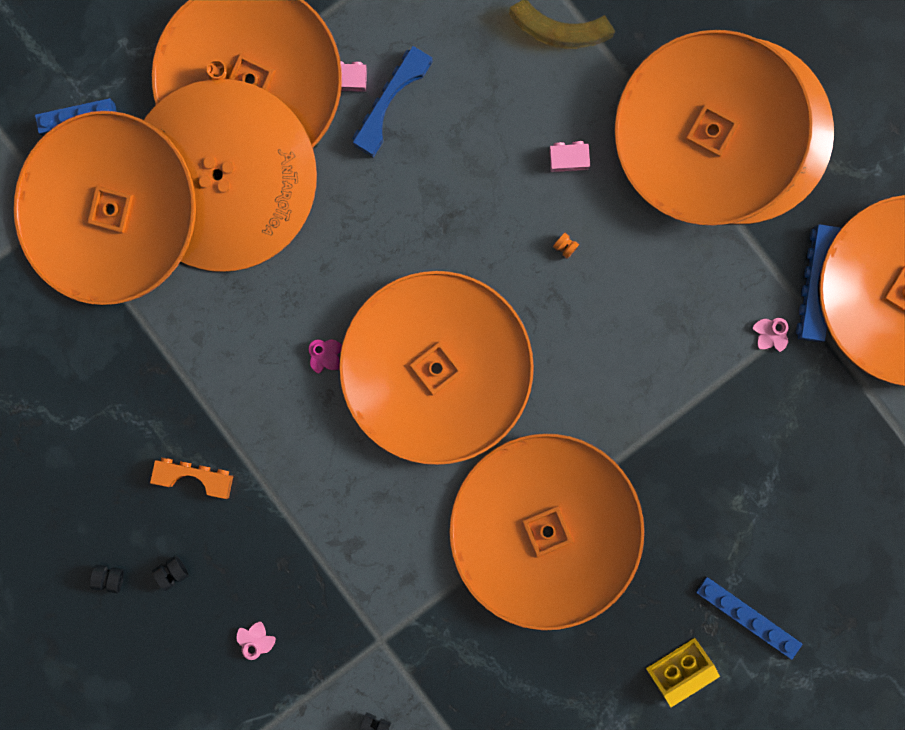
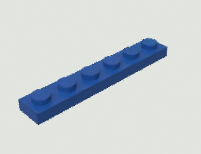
M705 577L696 590L698 595L791 660L803 645L710 578Z

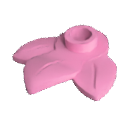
M776 318L774 320L762 319L756 322L753 330L760 334L758 337V348L768 349L774 346L777 351H783L788 344L786 334L789 326L787 321L782 318ZM777 324L781 325V331L775 329Z
M262 622L255 623L249 631L239 628L237 632V642L242 646V654L248 660H254L261 653L269 652L275 644L276 638L274 636H266V630ZM250 646H253L255 648L254 653H250L248 651V648Z

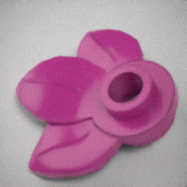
M332 339L325 342L314 340L310 343L308 348L311 355L310 366L316 373L319 374L324 367L329 370H338L340 368L337 354L342 350L341 343ZM317 346H321L322 348L321 352L316 353L315 348Z

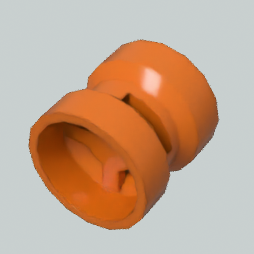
M212 60L207 64V75L210 80L226 78V67L222 61Z
M564 233L553 245V248L557 251L560 250L563 256L568 259L579 244L576 241H572L569 235Z

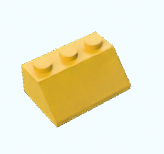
M695 638L646 668L670 707H673L720 677L714 664Z

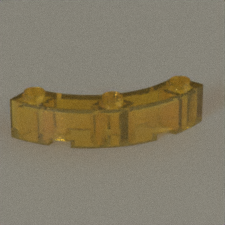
M521 0L511 6L509 10V15L523 31H526L538 41L555 47L577 49L590 45L594 46L609 40L615 33L614 28L605 15L586 23H562L541 14L528 0Z

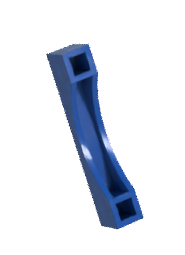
M412 46L411 50H406L402 57L404 61L401 66H396L392 73L393 79L391 82H386L382 89L383 95L381 98L377 97L372 106L374 108L373 111L365 116L362 122L364 124L362 129L357 130L352 138L356 148L373 158L383 143V119L391 100L405 86L422 79L433 62L431 56Z
M818 224L810 232L812 245L807 252L809 266H806L804 277L807 279L801 293L804 299L803 304H800L799 307L801 320L796 327L798 339L820 343L825 341L827 326L818 300V280L826 253L833 239L841 230L839 227Z

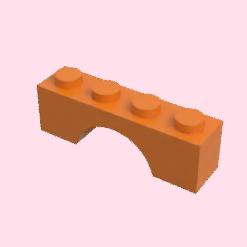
M161 457V461L155 460L150 483L173 487L178 479L189 475L198 478L204 484L207 495L224 499L229 498L233 476L229 475V471L218 469L217 472L210 471V467L199 465V468L191 467L192 463L180 461V464L172 463L173 459Z

